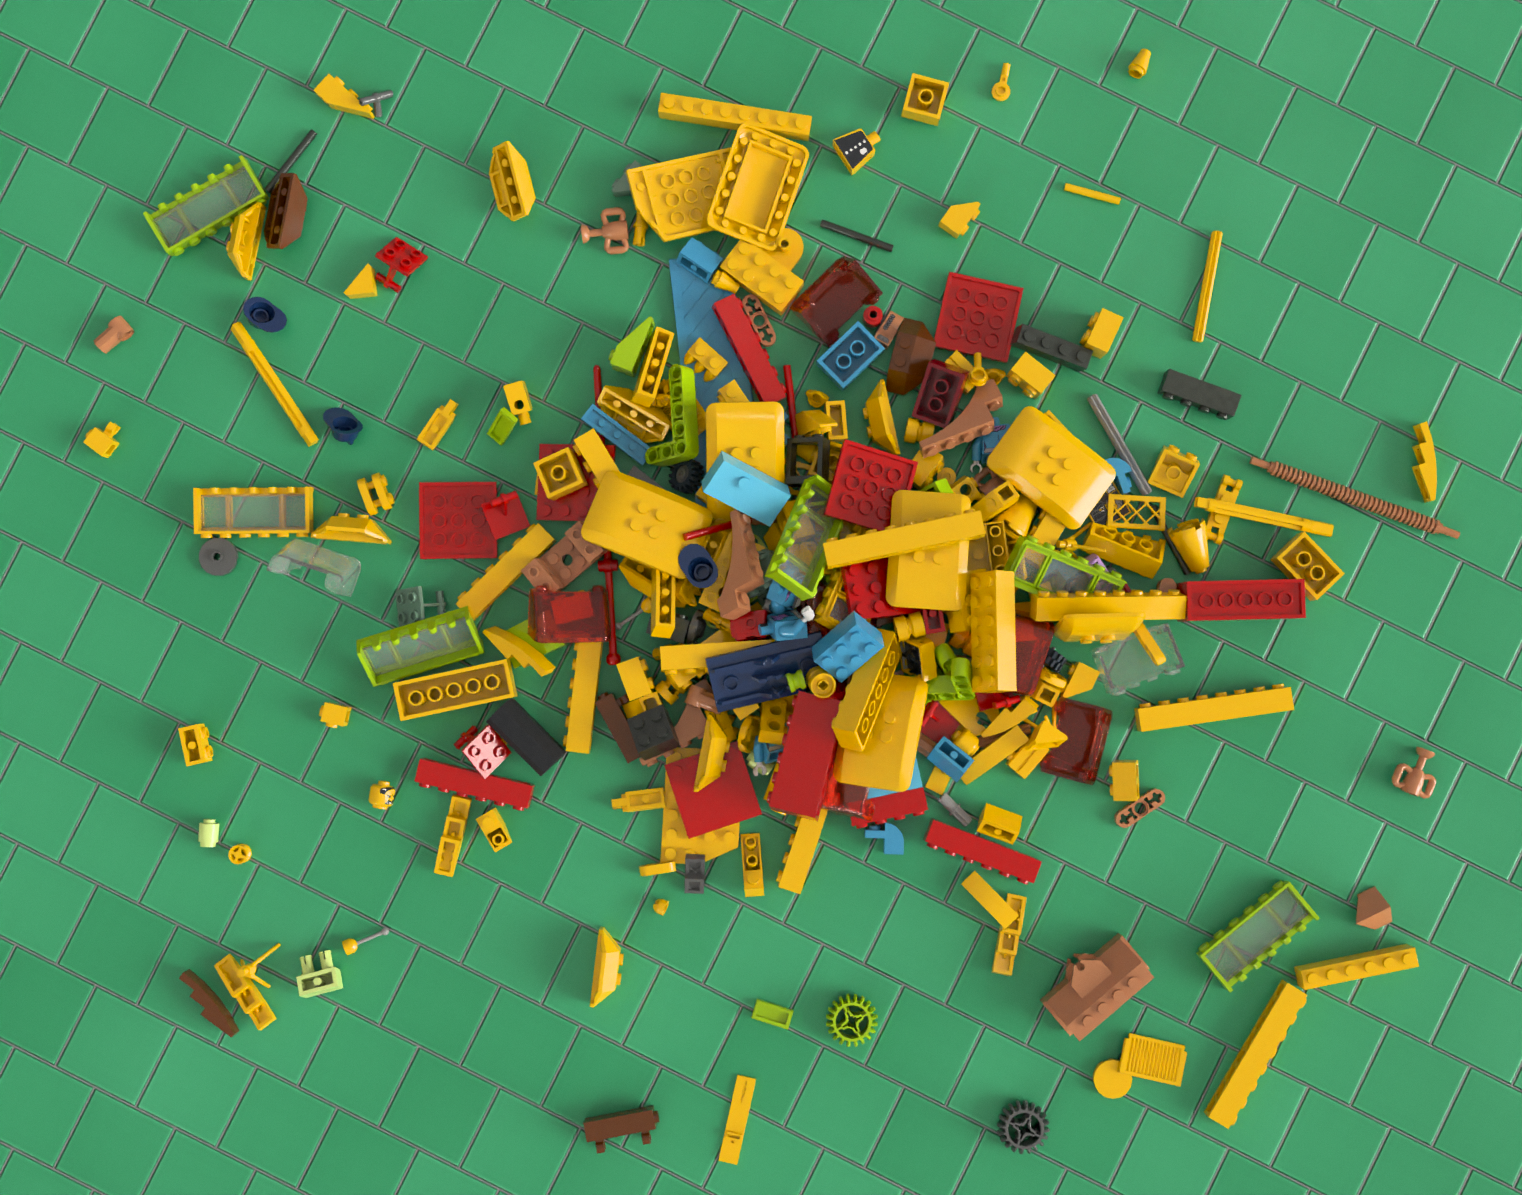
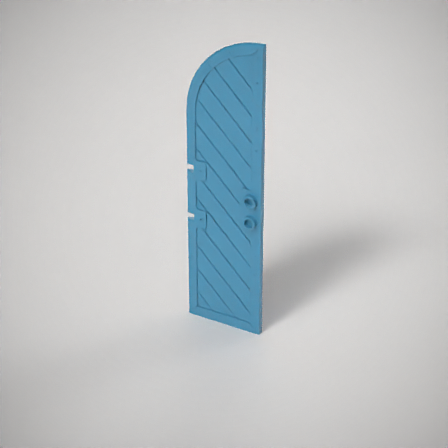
M669 259L680 365L690 367L694 371L696 361L685 365L684 357L699 337L728 362V365L719 375L709 382H704L703 379L706 369L700 373H694L697 400L706 412L708 405L719 402L717 399L718 390L735 379L749 402H753L752 386L745 372H743V368L712 309L715 302L734 293L714 287L710 283L711 280L707 284L676 263L677 259ZM706 430L698 435L699 453L693 459L700 462V465L703 466L704 474L702 477L706 475ZM695 496L696 504L707 508V505Z

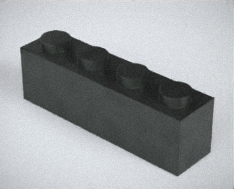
M1025 324L1016 327L1010 344L1079 372L1087 369L1093 353L1090 349Z
M1168 369L1164 373L1158 390V394H1161L1162 398L1166 400H1178L1183 406L1191 407L1192 405L1197 407L1198 411L1209 414V412L1214 413L1217 418L1222 420L1234 417L1242 396L1241 394L1172 369Z

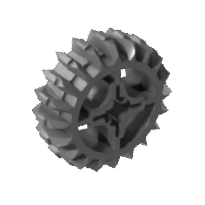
M1016 1100V1106L1009 1103V1110L1003 1108L1005 1115L999 1114L998 1116L1002 1120L997 1122V1126L1000 1127L997 1133L1002 1135L1000 1137L1001 1142H1005L1006 1148L1011 1147L1012 1152L1018 1149L1019 1153L1023 1154L1024 1149H1026L1027 1153L1030 1154V1148L1032 1147L1037 1151L1036 1145L1043 1146L1044 1143L1041 1139L1047 1140L1048 1136L1045 1133L1050 1131L1049 1127L1046 1126L1049 1124L1048 1119H1045L1046 1113L1041 1112L1042 1108L1040 1106L1035 1108L1034 1102H1031L1028 1106L1027 1100H1024L1022 1105L1019 1100ZM1023 1113L1022 1117L1013 1118L1017 1114ZM1032 1115L1038 1120L1037 1130L1030 1125ZM1009 1124L1016 1129L1015 1139L1008 1133ZM1026 1124L1027 1128H1022L1021 1130L1019 1126ZM1026 1136H1033L1029 1140L1023 1141Z

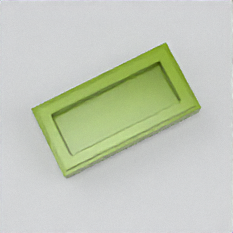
M503 407L497 414L487 434L502 446L509 437L518 418Z
M757 998L751 1018L788 1030L794 1010Z

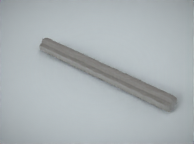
M1097 394L1091 395L1087 400L1120 458L1130 466L1132 471L1129 474L1142 496L1151 493V487Z

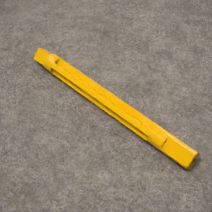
M241 321L234 323L231 331L308 447L316 444L319 440L254 340Z
M1195 497L1194 507L1204 509L1205 511L1331 537L1333 534V524L1212 498Z

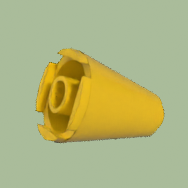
M1021 493L1017 503L995 516L991 522L1004 520V526L1017 536L1022 535L1026 537L1038 506Z
M1198 518L1177 524L1178 528L1174 530L1172 527L1167 530L1168 536L1190 571L1196 574L1207 571L1206 568L1209 567V554L1205 520L1202 518L1201 522H1199Z

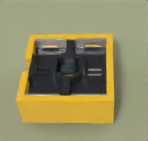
M910 636L909 640L899 642L902 651L900 661L903 672L915 675V677L920 678L924 682L937 677L935 646L932 640L923 636L918 638Z

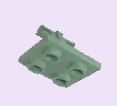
M762 549L758 551L765 584L748 592L749 598L756 597L757 595L762 597L768 594V589L773 579L765 577V573L774 554L773 550Z
M422 586L396 590L399 627L425 619V607H437L438 615L446 613L445 606H447V603L444 602V591H435L437 603L423 604Z

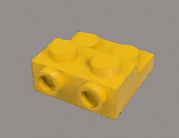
M1169 444L1168 447L1163 446L1147 483L1183 498L1200 466V462L1196 460V455L1187 452L1186 455L1180 453L1178 447Z

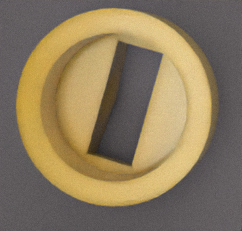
M657 899L655 904H653L654 911L663 916L669 901Z

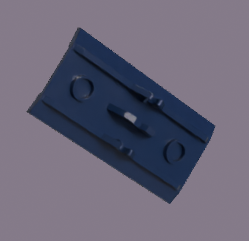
M821 631L809 633L808 638L775 641L705 658L717 712L795 695L799 691H811L806 684L805 689L799 688L791 693L785 674H794L797 670L801 669L806 683L808 671L813 667L819 666L813 661L812 647L822 639Z

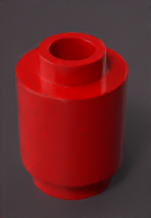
M877 306L867 307L862 318L865 326L869 328L877 327L883 317L882 310ZM870 314H874L876 317L871 318Z

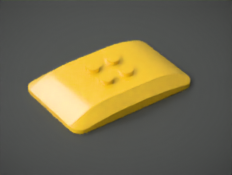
M748 123L741 124L736 132L706 221L708 226L766 251L775 250L782 237L809 158L807 148L762 128L749 126Z
M775 401L715 402L708 405L706 408V474L721 451L784 483V409L782 405ZM707 494V509L711 511L713 518H731L730 512L734 511L735 508Z
M1028 406L1021 410L987 458V466L992 472L1004 481L1009 480L1016 490L1071 530L1077 529L1083 524L1116 476L1115 469L1107 461L1033 406Z
M612 470L608 471L601 481L582 526L581 536L590 543L678 579H686L687 577L678 563L680 551L690 544L702 546L706 536L685 541L683 534L709 527L712 523L713 515L709 509L632 476Z
M898 490L892 497L890 526L896 525L898 528L905 526V523L911 521L922 523L924 519L930 517L941 519L949 513H955L956 515L964 514L963 511L971 509V502L963 494ZM969 540L888 557L887 603L890 606L943 611H959L965 604Z
M1145 613L1068 614L1062 616L1051 630V634L1063 642L1080 641V644H1091L1092 641H1100L1102 644L1112 643V641L1124 640L1133 633L1144 621Z
M893 675L863 752L843 748L838 742L833 776L838 782L896 792H904L910 787L928 693L927 682L922 681L918 677Z

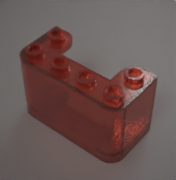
M1015 609L1017 691L1011 692L1031 697L1036 690L1055 627L1051 621H1035L1029 617V612Z

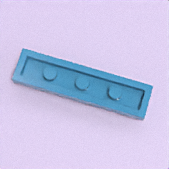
M592 403L581 420L642 466L646 462L645 453L650 447Z

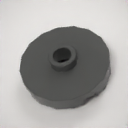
M213 538L202 545L199 552V562L207 573L214 576H224L231 573L237 565L238 551L231 541L223 538ZM217 553L220 554L219 560L215 559V555Z
M698 609L689 624L687 645L699 644L697 642L698 638L701 639L704 635L707 623L703 619L705 612Z

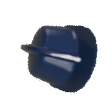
M252 297L244 303V315L253 327L273 333L282 330L286 326V315L265 298Z
M330 408L323 414V420L331 428L333 437L338 441L352 445L358 437V433L363 429V424L346 409Z
M690 544L680 551L678 563L693 586L707 588L716 581L718 568L703 546Z

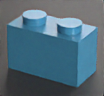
M692 237L680 251L676 263L708 284L716 270L720 269L723 258L717 252L710 250L702 242Z
M943 736L927 757L930 762L955 782L959 781L974 762V759L945 736Z

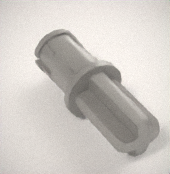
M947 792L937 800L950 812L949 815H953L963 826H967L972 821V818L960 807L961 804H957Z

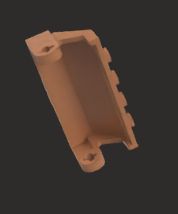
M1120 933L1116 934L1094 954L1074 953L1073 956L1078 959V962L1073 964L1071 959L1068 958L1065 979L1040 999L1069 1036L1074 1034L1079 1041L1155 978L1148 970L1150 969Z

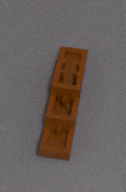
M188 969L183 972L179 979L194 990L190 997L205 1008L200 1015L231 1038L236 1035L239 1029L217 994L192 970Z

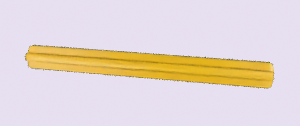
M1213 231L1211 233L1192 338L1194 342L1198 343L1204 340L1223 234L1221 231Z

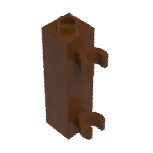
M608 692L598 696V701L595 704L627 763L641 757L636 749L627 717L621 708L622 705L629 702L627 694L616 699L614 693L608 694Z
M651 1105L585 1118L583 1125L586 1141L596 1142L598 1154L605 1152L606 1145L604 1139L641 1132L643 1145L650 1144L652 1141L650 1130L656 1129L657 1123L660 1121L658 1110L654 1111V1106Z

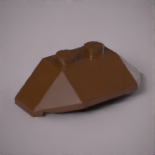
M281 173L279 176L280 180L275 184L270 195L264 227L266 246L269 249H284L301 236L308 198L295 173Z
M904 318L900 326L888 368L887 392L904 396L923 382L928 363L933 358L936 342L921 321Z

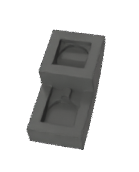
M686 854L685 893L704 894L705 854Z

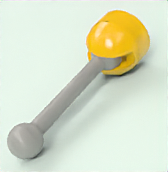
M647 597L642 601L640 610L622 622H617L615 624L616 629L620 630L624 624L642 612L651 613V598Z
M383 928L380 932L359 941L350 938L343 940L342 945L345 953L350 955L357 950L359 944L381 935H388L389 929Z

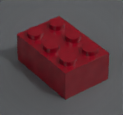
M932 359L928 363L911 416L942 428L952 423L970 371L937 359Z

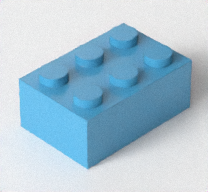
M857 321L816 361V365L843 392L884 352L885 348Z
M853 611L812 647L813 661L842 683L884 647L882 633Z

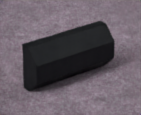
M510 698L486 721L540 776L546 773L567 752L514 698Z

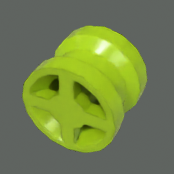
M801 669L797 670L794 674H785L791 693L795 692L796 689L806 688Z

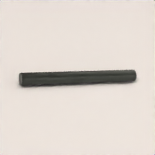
M312 129L309 131L264 188L270 194L272 193L275 184L280 180V174L287 173L316 137V132Z
M823 219L820 224L822 228L891 252L894 246Z
M1152 506L1153 510L1156 512L1158 510L1157 506ZM1154 516V519H1155L1156 523L1158 524V521H1159V520H1158V518H1157L1156 516ZM1165 523V531L1161 532L1183 574L1188 575L1191 571L1168 536L1167 530L1169 528Z

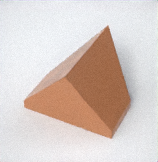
M1375 886L1357 894L1356 924L1376 930L1392 922L1391 907Z

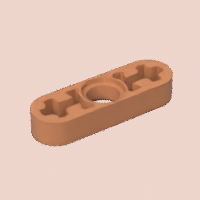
M753 294L745 296L742 301L743 309L752 321L754 332L756 331L760 337V344L764 347L773 346L776 341V334L758 297ZM749 299H751L752 302H756L754 304V308L756 311L760 309V311L755 312L752 316H750L749 314L753 313L752 308L750 306H746L748 304ZM762 316L765 322L763 325L757 326L754 324V318ZM768 326L769 328L766 329V333L768 336H773L771 337V342L763 341L764 333L763 331L759 333L758 330H763Z
M1150 789L1141 795L1137 801H1132L1117 811L1114 816L1115 823L1122 828L1131 826L1161 806L1165 801V794L1159 789ZM1153 793L1159 794V801H1151L1149 803L1151 807L1149 808V805L1146 801H1144V798H1146V800L1149 801L1153 798ZM1137 803H1143L1145 806L1144 811L1140 814L1136 813L1134 809ZM1128 809H1130L1131 813L1136 816L1135 818H1133V816L1131 815L1127 817V823L1119 821L1121 820V814H1123L1124 816L1130 814Z

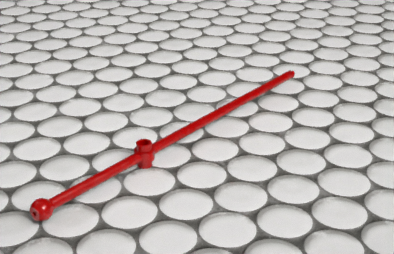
M595 365L593 368L595 406L601 410L597 403L602 392L601 368ZM597 432V435L605 445V438ZM610 550L604 554L603 560L598 561V571L605 573L609 637V654L606 657V662L608 665H616L621 662V656L617 653L612 573L619 570L618 559L612 560Z

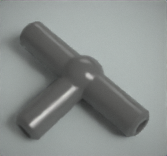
M391 90L380 93L374 92L370 96L360 98L359 104L364 106L373 103L375 117H382L381 100L392 98L393 92Z

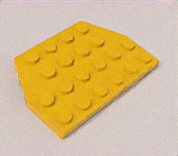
M731 147L626 170L635 209L663 242L716 231L708 226L706 220Z
M677 747L674 749V754L666 757V764L701 752V748L685 747L682 749ZM665 772L664 795L666 808H663L660 863L675 861L678 864H685L686 854H705L706 862L738 848L740 822L688 839L667 772Z

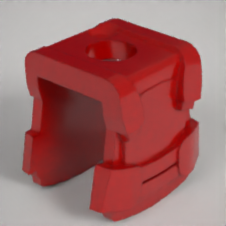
M767 610L750 611L735 620H730L732 638H735L737 642L769 640L768 635L760 636L758 630L759 624L767 623V615L769 614Z

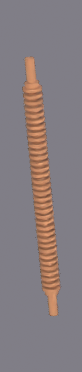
M1253 456L1250 459V464L1266 469L1271 476L1279 477L1280 479L1284 478L1285 481L1293 482V484H1298L1299 486L1303 485L1304 488L1312 489V491H1317L1332 498L1336 497L1337 500L1345 501V503L1364 508L1395 521L1397 520L1430 534L1442 533L1458 539L1460 536L1459 531L1443 526V523H1440V520H1435V518H1430L1404 507L1402 508V506L1383 501L1344 485L1340 486L1338 483L1319 476L1317 477L1311 473L1307 474L1306 471L1298 470L1292 466L1288 467V465L1278 461L1267 462Z

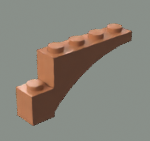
M994 379L988 380L983 386H975V394L963 412L943 430L919 442L920 453L923 458L934 456L938 452L952 449L956 445L970 442L974 438L988 435L994 431V419L990 411H996L1003 407L1002 394Z
M736 509L730 512L733 535L730 568L722 594L717 599L720 616L730 620H735L751 611L747 593L765 584L759 562V553L755 545V536L751 528V519L748 515Z
M706 679L695 684L713 694ZM686 704L678 723L674 727L682 749L692 744L691 739L698 737V739L703 738L706 718L701 709ZM672 749L644 761L642 757L639 760L642 766L647 765V767H650L658 762L657 758L664 755L666 758L674 754L675 751Z

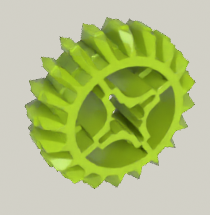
M855 993L853 999H850L849 994H846V1000L839 996L840 1003L838 1004L834 1000L832 1003L835 1008L828 1007V1011L832 1014H826V1018L830 1020L826 1022V1026L831 1027L828 1030L829 1034L835 1033L833 1035L834 1040L840 1037L839 1044L841 1045L846 1040L847 1047H850L851 1042L857 1047L858 1040L865 1044L864 1037L870 1040L869 1032L874 1034L876 1032L871 1026H878V1022L874 1021V1019L878 1018V1015L873 1013L876 1010L875 1007H869L871 1004L870 1000L863 1003L864 996L857 1000V994ZM848 1006H858L863 1011L853 1012ZM843 1009L845 1017L836 1025V1017L839 1011ZM848 1013H849L850 1017H851V1016H853V1018L856 1017V1018H855V1026H856V1028L854 1027L853 1024H851V1022L847 1023V1022L849 1021V1019H848V1018H849ZM868 1016L865 1028L860 1031V1021L863 1020V1017ZM850 1028L855 1034H845L840 1029Z

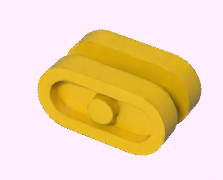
M379 472L371 475L372 481L367 482L365 477L357 480L358 488L370 516L378 513L377 507L382 506L386 511L393 508L392 504L395 503L393 495L387 491L386 486L388 482L385 475H381ZM371 489H376L379 499L374 500Z

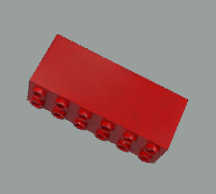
M1305 579L1186 581L1176 583V590H1180V593L1187 596L1185 619H1177V622L1306 618Z
M799 691L798 695H794L792 701L794 711L793 714H789L787 720L788 734L784 733L782 739L783 753L779 752L777 764H779L778 772L774 771L772 783H774L773 791H769L767 796V802L772 810L818 822L838 745V740L832 729V720L838 714L839 700L818 698L814 694Z

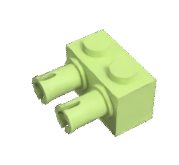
M331 950L318 953L322 967L320 971L314 972L312 955L299 958L303 973L301 976L296 977L299 996L308 998L343 988L340 969L333 967Z

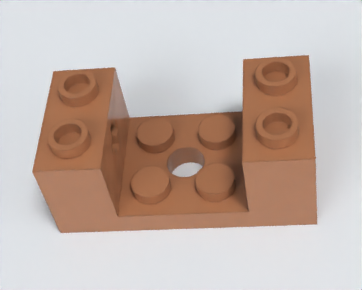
M584 521L575 523L564 533L566 536L542 557L533 559L521 570L545 600L554 598L609 551L583 539L581 529ZM566 554L571 555L573 559L570 565H566L563 562V557Z

